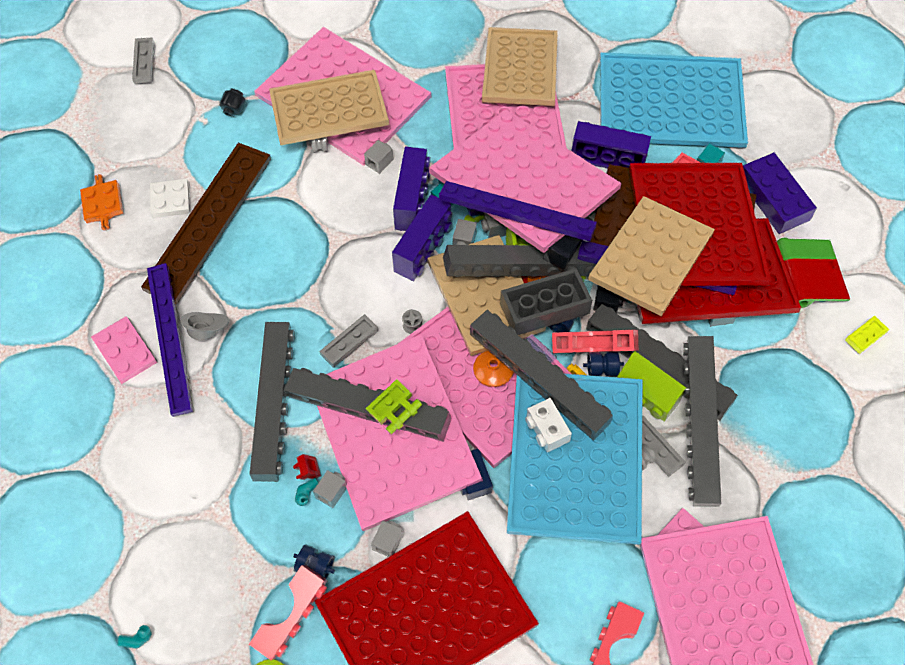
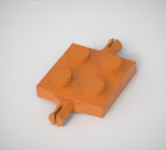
M98 174V176H94L96 183L94 186L80 189L83 217L86 223L101 221V229L106 230L107 228L108 230L110 228L108 220L123 214L120 187L117 180L103 183V176Z

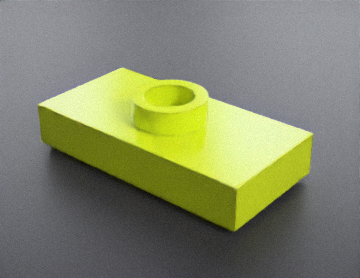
M873 316L850 334L845 341L861 354L890 329L876 316Z

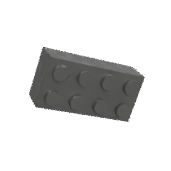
M577 268L501 290L500 294L501 308L509 326L516 331L517 335L590 314L593 301Z

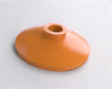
M490 351L481 353L473 365L476 379L488 387L502 386L509 382L514 374L511 369ZM495 363L497 366L492 367L490 364Z

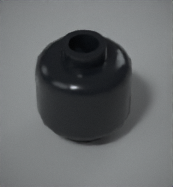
M234 88L224 91L219 106L225 115L233 117V115L241 114L246 102L241 91Z

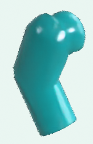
M316 478L298 486L295 495L297 505L304 506L308 503L310 492L318 484Z
M147 625L140 626L134 636L120 635L117 645L134 649L140 648L151 638L152 632L150 627Z

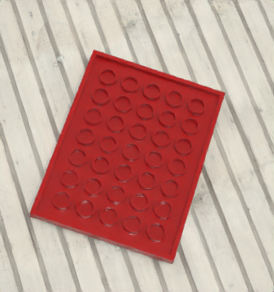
M630 163L629 171L635 208L644 196L715 229L712 237L702 253H700L681 286L770 284L771 277L742 163Z
M756 219L771 277L769 285H738L734 295L696 286H680L662 316L637 304L642 324L799 313L801 306L769 219Z
M468 511L322 595L320 599L314 600L348 665H476L539 625Z

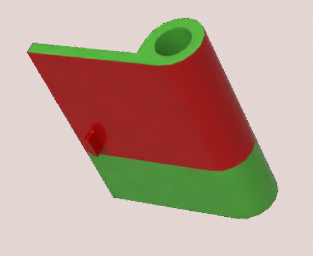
M786 237L777 240L801 308L809 306L814 301L850 300L830 240L788 239Z

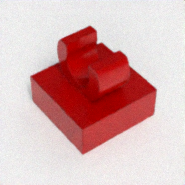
M305 454L297 457L298 463L293 468L300 470L301 473L296 476V479H317L321 476L316 457Z

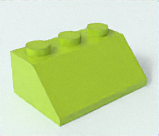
M636 351L632 353L617 378L642 379V407L649 410L652 416L664 422L679 405L686 389L685 386Z

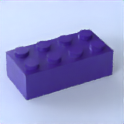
M578 121L571 151L597 167L608 169L609 164L629 168L630 163L646 162L651 136Z
M406 146L404 148L393 206L395 230L406 231L426 202L424 196L428 192L427 179H430L431 175L429 173L431 157L427 156V149Z
M775 152L743 165L749 192L756 194V204L769 219V222L778 234L811 221L817 207Z
M432 194L429 196L392 251L393 270L395 273L413 282L417 276H421L427 258L434 255L436 247H440L443 242V236L445 233H449L452 228L451 218L453 212H451V203L439 200L438 197Z

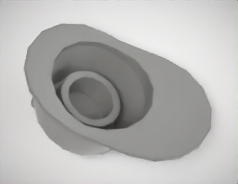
M191 312L181 317V324L187 329V333L191 338L206 340L212 338L216 334V330L226 327L229 324V318L224 314Z

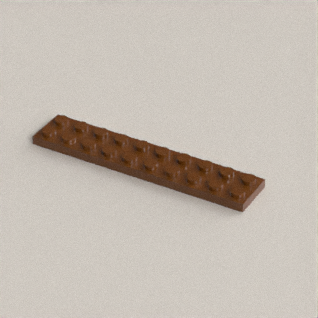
M238 142L155 265L165 263L168 265L174 303L176 305L270 162V154ZM147 277L141 288L143 291L151 294Z

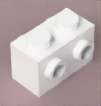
M551 398L527 409L526 423L530 429H534L539 446L544 447L547 453L570 442L572 433Z

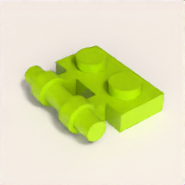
M396 379L366 407V410L381 425L389 420L391 424L385 429L392 435L397 429L400 430L404 426L403 423L410 416L414 417L418 413L417 410L422 406V403L416 399L410 404L408 400L413 396L412 393ZM402 406L405 410L398 417H395L393 414Z

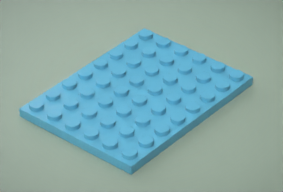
M601 52L600 126L651 136V144L708 146L710 143L713 146L746 148L748 137L741 58Z
M565 374L568 378H573L582 390L591 393L595 401L601 406H606L611 411L613 417L611 424L593 441L559 412L572 433L570 442L547 453L544 447L539 446L536 440V432L528 427L525 420L527 409L545 399L517 375L507 534L640 545L642 542V379Z

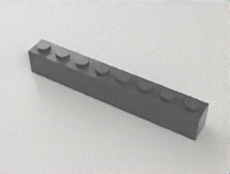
M447 245L443 255L446 275L455 277L552 276L576 268L580 276L589 277V274L596 266L594 263L577 259L580 246L564 270L543 259L545 253L533 245Z
M601 304L588 320L586 330L589 332L638 330L639 350L636 352L683 386H685V383H688V376H684V363H687V361L679 353L673 352L663 342L655 340L645 330L634 326L627 318H622L612 308ZM634 351L618 352L629 359ZM716 380L717 419L721 421L734 404L738 395L730 387L724 386ZM684 392L683 396L689 400V396H685Z
M487 309L470 324V335L545 400L551 398L557 410L593 441L611 424L613 415L606 406H601L595 401L591 393L582 390L573 378H568L563 374L559 366L550 363L542 352H537L528 340L518 336L516 331L511 326L505 325L497 314H492Z
M265 322L249 473L252 481L278 482L279 475L283 473V462H280V457L284 455L285 451L282 435H286L284 416L288 415V403L285 402L286 397H289L284 389L292 372L289 360L293 359L291 342H294L295 331L291 330L289 322Z
M688 336L687 343H683V355L687 356V363H684V376H688V383H685V396H689V404H685L686 416H690V424H686V436L691 439V445H687V458H691L692 465L688 466V479H692V488H689V501H693V507H720L721 485L714 336Z
M301 368V370L292 369L284 389L289 398L379 423L367 412L366 407L384 390H371L363 384L353 385L342 378L335 380L324 373L317 375L306 368ZM419 400L422 406L417 410L418 413L414 417L410 416L403 423L404 426L401 430L443 442L452 419L449 411L445 407L438 405L435 407L428 406L426 402ZM401 406L393 415L398 417L405 409ZM389 420L383 423V425L387 426L391 424Z

